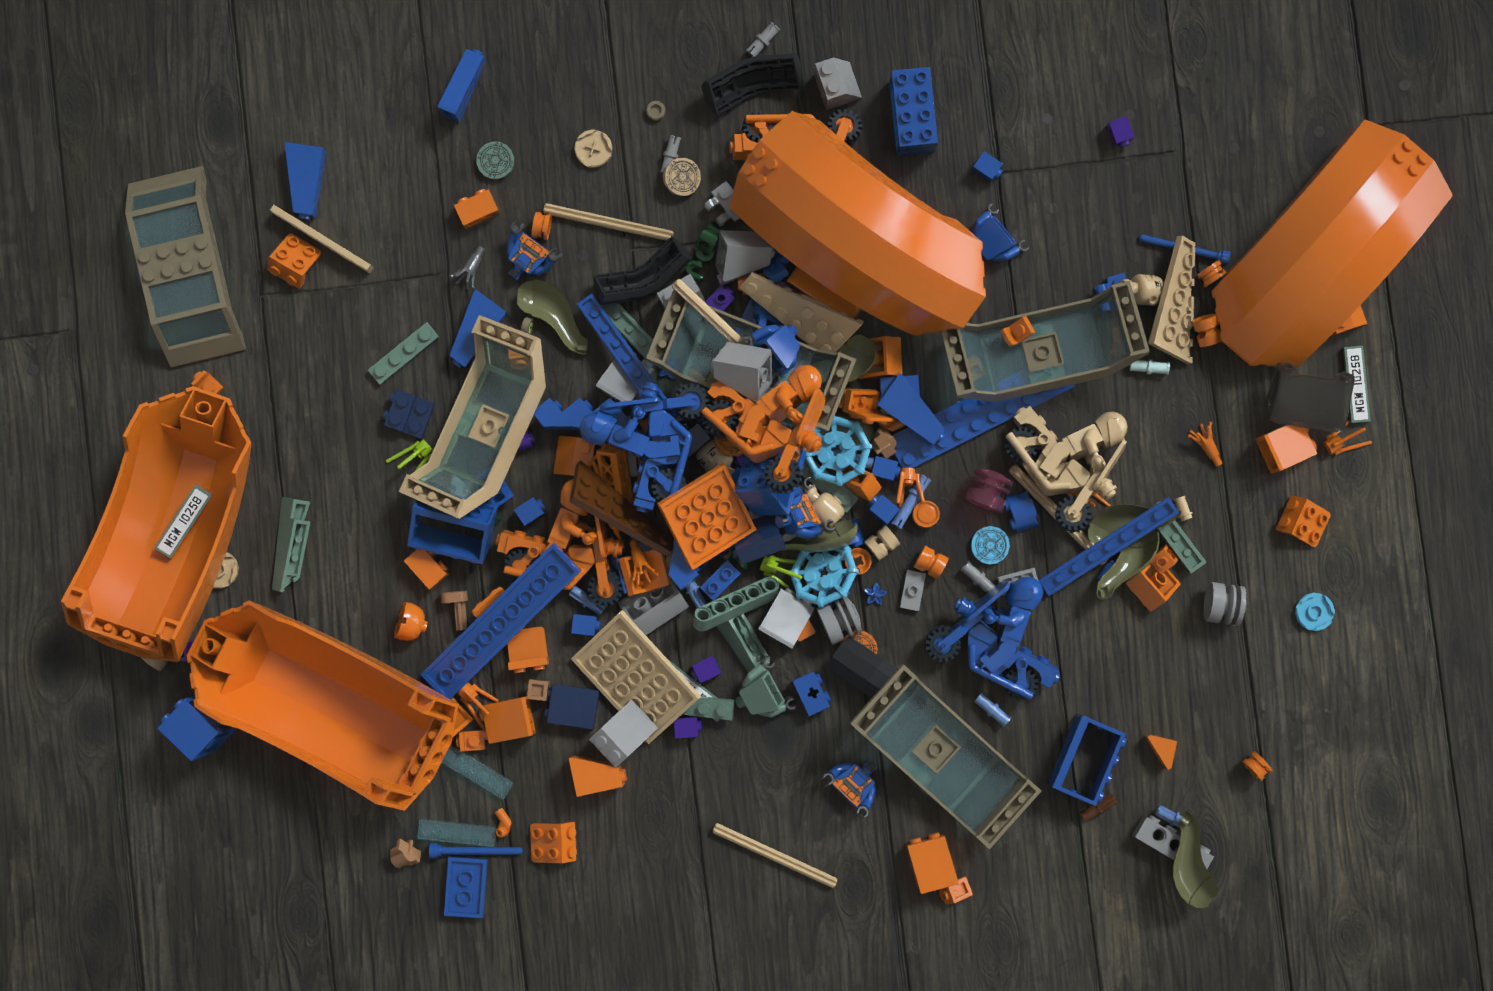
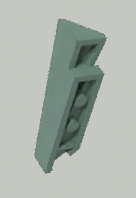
M282 497L272 590L284 592V588L291 582H296L300 578L310 521L304 520L310 505L309 501Z
M744 614L717 625L748 672L758 664L761 665L763 658L768 656ZM770 658L766 660L767 665H769Z

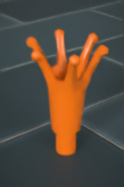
M1209 421L1207 433L1203 427L1204 425L1200 424L1203 437L1199 432L1195 433L1192 430L1189 431L1190 434L1187 437L1197 442L1217 467L1222 464L1213 440L1212 422Z
M632 540L629 542L634 563V574L631 580L635 581L637 575L636 585L638 586L640 584V575L644 573L648 583H651L647 570L649 569L656 576H659V573H656L655 569H652L648 564L642 549L638 546L637 540Z

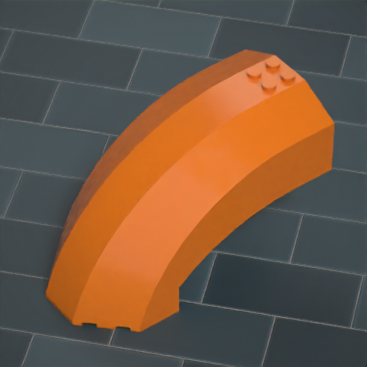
M791 111L758 141L738 172L729 208L768 244L805 273L845 300L878 319L915 336L949 329H960L965 327L985 299L986 289L983 287V277H985L984 261H982L981 250H983L982 241L957 219L940 214L891 180L859 155L820 120Z
M1366 119L1363 120L1335 148L1290 204L1252 247L1228 270V273L1223 276L1211 291L1212 297L1215 298L1216 302L1215 312L1217 323H1220L1221 341L1250 366L1263 364L1267 366L1291 365V367H1299L1380 285L1453 196L1435 161L1406 135Z
M194 386L186 388L184 392L178 394L171 393L160 397L158 401L149 404L145 402L138 406L122 436L125 453L105 512L91 544L61 600L67 625L106 646L147 659L179 662L201 617L223 563L238 516L248 472L251 441L244 430L238 414H236L230 398ZM197 484L213 495L170 559L154 549V547L193 487Z
M250 600L238 608H231L220 613V616L204 620L186 655L187 662L191 666L192 673L189 675L191 688L195 691L196 699L193 700L195 708L223 725L239 728L301 759L378 805L405 811L432 781L451 745L459 704L342 641Z

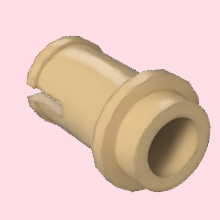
M1185 496L1173 500L1176 508L1181 511L1178 516L1181 521L1192 518L1191 514H1193L1189 510Z

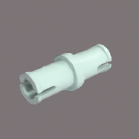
M1148 359V361L1137 360L1130 364V371L1147 372L1150 375L1151 373L1168 375L1170 370L1169 362H1154L1153 359Z

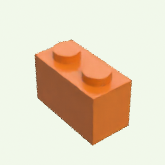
M481 189L474 193L475 196L470 198H461L454 205L465 229L500 214L489 189L486 191Z
M416 549L404 562L426 587L432 590L449 575L446 571L448 567L441 560L438 562L433 557L434 553Z

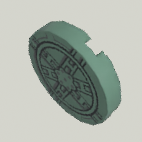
M490 142L479 150L476 163L484 177L500 180L506 178L512 172L515 158L512 150L507 145L501 142Z

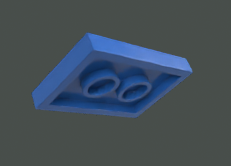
M448 857L444 916L484 917L488 859Z

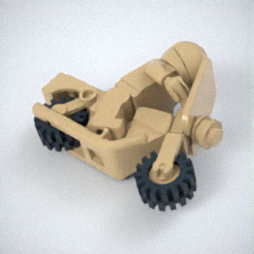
M1031 406L1026 409L1025 407L1019 409L1015 413L1016 416H1014V422L1018 429H1013L1012 432L1007 434L1004 445L1005 453L1009 459L1013 460L1012 462H1019L1044 495L1052 496L1081 491L1076 498L1069 496L1068 499L1064 498L1062 502L1060 501L1056 508L1055 517L1056 523L1065 532L1078 533L1080 530H1084L1091 518V509H1089L1088 501L1092 494L1100 493L1101 499L1106 498L1107 500L1116 495L1115 490L1117 487L1116 485L1113 486V481L1107 479V476L1127 444L1124 438L1128 427L1125 418L1117 412H1106L1096 419L1094 424L1063 438L1062 442L1057 443L1056 440L1058 438L1055 433L1046 428V422L1041 415L1037 416ZM1119 445L1105 467L1106 462L1101 455H1098V448L1102 446L1104 449H1111ZM1038 451H1041L1042 453L1035 463L1033 460L1037 456ZM1084 457L1087 465L1091 467L1090 470H1086L1077 460Z

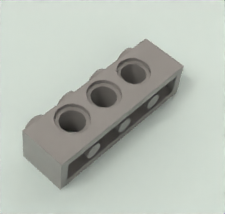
M1143 815L1132 836L1174 860L1180 836L1176 835L1177 830L1169 825H1166V827L1159 825L1160 820L1152 815L1149 818ZM1160 829L1161 837L1154 839L1153 832ZM1176 839L1178 846L1175 849H1171L1170 842ZM1200 844L1202 860L1206 869H1208L1214 856L1209 854L1211 850Z

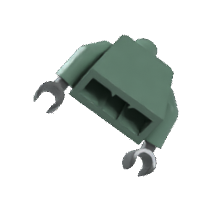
M768 655L763 658L761 665L758 664L748 672L742 682L743 687L739 691L740 696L735 701L739 708L746 706L752 715L759 714L772 718L786 711V708L790 710L795 709L797 704H788L795 699L793 696H787L784 700L770 672L764 670L765 668H772L775 662H772L770 665L766 664V660L771 657Z

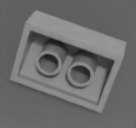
M671 578L669 586L637 595L626 596L618 602L621 609L645 635L689 607Z

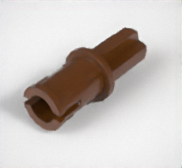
M1110 794L1103 798L1100 803L1097 802L1096 806L1091 805L1080 811V814L1085 822H1088V820L1100 813L1103 815L1104 811L1116 805L1118 801L1113 794Z

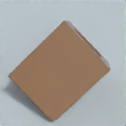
M529 679L527 699L547 701L550 681Z

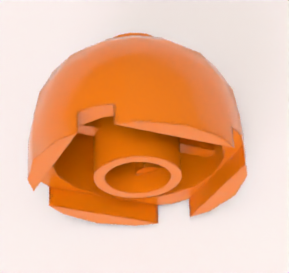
M404 602L399 613V621L396 623L394 638L402 641H412L418 638L421 632L425 633L428 622L424 621L425 614L419 606L410 602Z

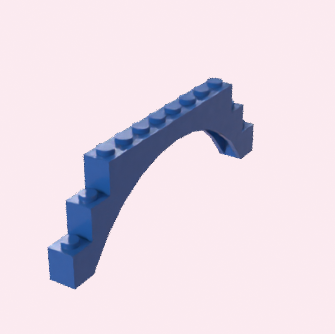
M549 398L535 410L534 416L545 430L573 429L580 431V424L583 418L590 413L598 412L600 406L592 412V405L587 400L583 402L579 398L562 412L563 407L557 400L553 402ZM609 398L603 404L616 403L619 401L617 399L613 401L611 398ZM622 409L604 411L614 415L617 419L615 424L625 427L629 419H631L629 414L626 416L621 411ZM636 428L634 431L644 436H647L642 429L638 430ZM643 456L639 458L643 463L645 462V458ZM671 464L657 467L659 468V471H661L663 469H671L673 465ZM674 539V550L668 575L678 588L683 591L699 577L697 573L699 568L689 569Z

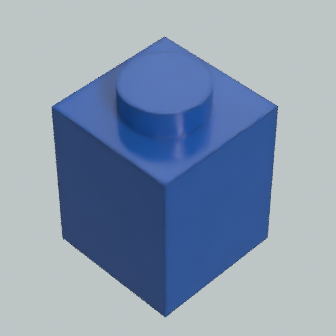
M984 151L971 171L991 183L993 178L997 180L1003 172L1000 169L1003 163Z
M876 456L871 473L877 478L894 481V477L898 478L901 467L897 466V461Z
M533 497L514 509L523 525L527 527L545 515L543 511L545 506L540 499L536 500Z
M573 614L571 633L595 636L596 632L600 631L601 621H597V616Z

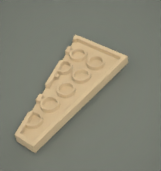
M1177 236L1148 344L1186 364H1192L1193 357H1190V347H1193V339H1190V329L1193 327L1194 297L1191 296V286H1194L1192 268L1195 266V242L1184 236Z

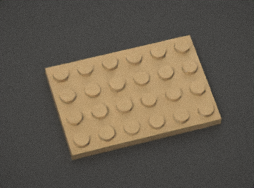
M623 610L571 658L618 711L633 700L650 718L658 729L645 740L648 744L701 697Z

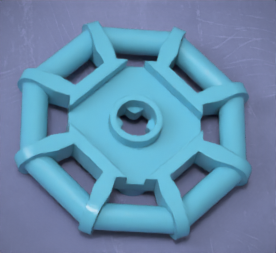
M834 416L831 432L822 436L819 433L822 430H814L817 436L822 438V447L816 453L807 452L805 461L815 480H823L841 487L844 483L866 472L865 467L872 444L869 443L860 422ZM838 425L850 428L848 433L838 431ZM854 433H856L862 445L857 446L852 438ZM839 445V449L842 452L835 456L832 449ZM857 450H862L859 463L857 464L854 462ZM817 455L819 461L822 463V466L819 469L816 463L814 462L812 456ZM850 465L854 468V470L843 475L842 470ZM826 468L836 470V476L824 473Z
M845 546L836 549L835 551L840 552L837 556L829 554V551L821 554L817 553L812 557L810 554L813 552L800 551L792 569L789 571L804 577L807 585L802 587L800 579L791 576L796 597L814 603L818 607H824V605L843 597L846 598L855 576L859 573L851 554V548ZM805 558H807L809 561L805 570H800ZM844 559L848 566L847 569H843L841 561ZM826 569L828 574L823 575V577H820V572ZM847 576L842 587L839 586L843 577ZM831 589H833V590L836 589V590H837V592H834V593H832V594L826 596V593H828V590H831ZM815 590L819 592V596L817 597L809 592Z

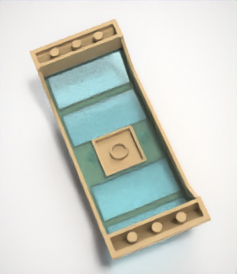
M481 315L478 316L471 332L474 334L475 360L428 463L411 475L407 474L399 490L400 493L458 519L498 494L546 388L541 339Z

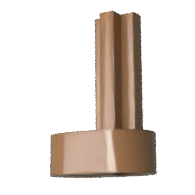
M467 591L440 593L441 603L454 602L456 630H466L468 628L465 601H468Z

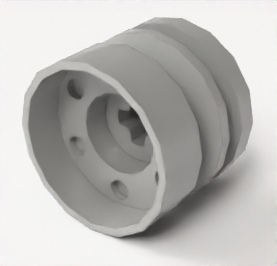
M1210 582L1204 599V620L1206 622L1220 623L1223 617L1225 624L1230 625L1232 622V625L1240 626L1246 610L1245 587L1237 586L1236 588L1235 585H1230L1226 592L1225 584Z
M848 597L842 598L844 606H841L839 600H835L836 609L834 610L829 604L816 608L832 645L844 640L842 633L844 630L847 631L850 637L854 636L851 629L853 626L857 633L862 632L860 617L854 604Z

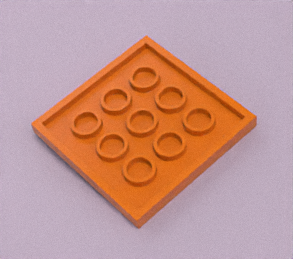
M723 463L657 503L691 570L696 569L756 531V527L744 502L735 493L736 486L726 465Z

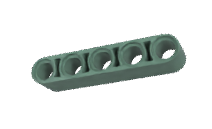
M766 577L697 608L693 620L694 628L698 631H706L773 601L777 596L779 588L778 580L774 577Z

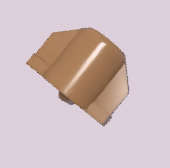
M879 428L873 435L872 448L877 455L882 453L884 458L887 459L896 453L894 449L896 440L886 428Z
M398 839L397 846L390 850L391 863L397 868L405 865L412 866L420 862L421 851L413 847V840L405 842L402 839Z

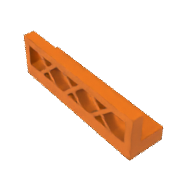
M617 448L613 450L598 449L596 453L600 477L633 505L634 500L627 452ZM604 456H610V465L604 460ZM607 471L613 476V482L606 477Z

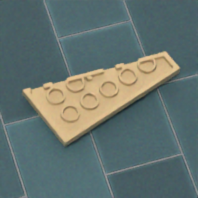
M753 272L739 287L785 326H794L798 331L796 335L809 346L816 349L836 352L864 322L860 319L855 320L848 317V314L842 311L839 313L832 310L828 305L806 295H798L791 292L792 289L782 288L774 284V281Z

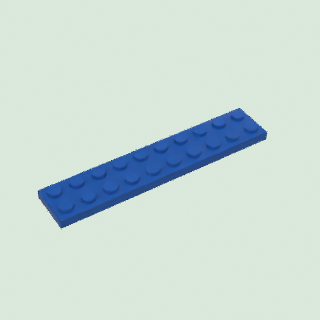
M1027 368L997 383L999 391L1031 384ZM990 386V387H988V388H986V389H984V390H982V391L993 392L992 386ZM1065 386L1000 402L964 399L934 414L945 428L943 431L945 435L939 443L936 442L933 445L909 427L892 435L896 440L895 456L901 468H914L1013 418L1019 409L1023 407L1026 409L1029 406L1033 408L1075 386Z
M553 543L420 675L436 692L452 699L465 684L581 572L580 568L556 543Z

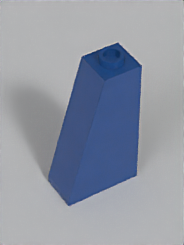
M472 49V51L465 50L437 106L442 116L459 123L461 122L486 62L481 51Z
M285 142L293 212L302 220L316 218L327 151L323 147Z
M477 290L473 292L449 355L453 358L452 363L460 369L462 366L468 369L476 357L474 334L471 332L478 316L481 315L501 324L508 316L506 311Z
M898 372L876 404L933 445L936 442L939 443L945 435L943 433L945 428L906 378Z

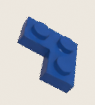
M775 249L770 265L760 270L769 280L774 281L775 284L789 275L783 265L790 261Z

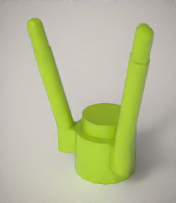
M423 439L386 460V463L413 450L414 453L399 464L397 468H402L416 456L420 459L424 457L416 468L418 470L430 459V453L433 449Z
M772 555L764 557L760 570L764 572L763 575L776 578L779 584L789 589L790 586L772 573L775 574L776 571L802 579L801 575L778 567L779 563L777 562L794 564L796 560L779 558Z

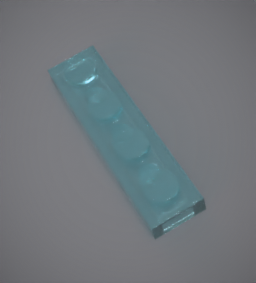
M450 745L442 761L443 764L503 800L514 784L511 780L468 754L460 752L453 745Z
M419 819L417 839L495 847L497 827Z

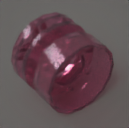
M976 468L975 474L982 478H972V481L979 486L978 488L969 487L965 500L982 508L1002 513L1007 501L1000 497V493L1009 495L1010 491L1003 486L1012 487L1014 482L998 472Z

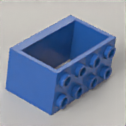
M930 67L891 71L889 91L896 156L934 153L938 144Z
M782 424L791 429V427L788 424ZM800 450L797 464L802 471L807 451ZM746 456L744 458L735 493L755 516L789 515L796 487L793 488V492L789 490L788 494H784V492L779 494L777 491L774 492L765 480L764 470H767L766 465L771 464L769 462L771 459L775 461L776 456L760 463H754Z
M416 500L412 509L407 546L417 550L430 551L434 554L450 556L454 559L467 560L474 564H483L492 544L498 506L482 503L458 519ZM425 516L482 530L484 535L482 539L421 525L422 517Z
M195 695L184 700L180 699L173 707L175 710L171 714H166L160 720L162 724L157 728L190 761L215 752L237 729L223 725L195 708L193 701L196 699Z
M1076 714L1047 785L1096 806L1097 802L1100 803L1103 799L1104 792L1102 790L1104 785H1108L1112 775L1109 773L1112 766L1115 767L1119 760L1117 754L1119 749H1123L1127 739L1124 737L1126 734L1086 716ZM1090 723L1095 725L1097 729L1107 730L1114 733L1087 798L1071 788L1068 790L1061 786L1087 724Z

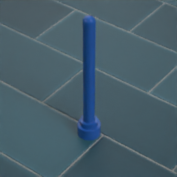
M1147 235L1139 236L1140 242L1174 249L1175 242ZM1195 247V255L1214 259L1215 262L1220 260L1221 265H1228L1230 251L1214 252Z
M430 843L429 845L430 859H438L442 855H521L523 853L521 847H442L438 843Z

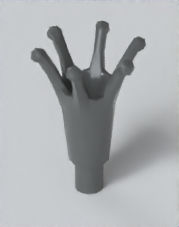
M478 246L475 253H472L464 266L454 274L449 275L450 278L461 275L455 281L456 285L467 276L466 290H470V282L471 289H475L474 279L482 259L481 256L485 251L483 247Z

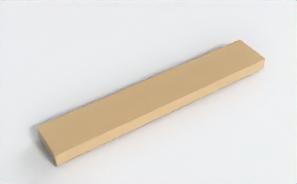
M273 205L270 209L280 219L367 273H371L374 267L279 207Z

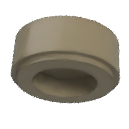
M660 101L650 102L646 109L648 117L653 121L663 119L666 113L665 106Z
M528 317L524 318L521 331L531 335L534 320Z

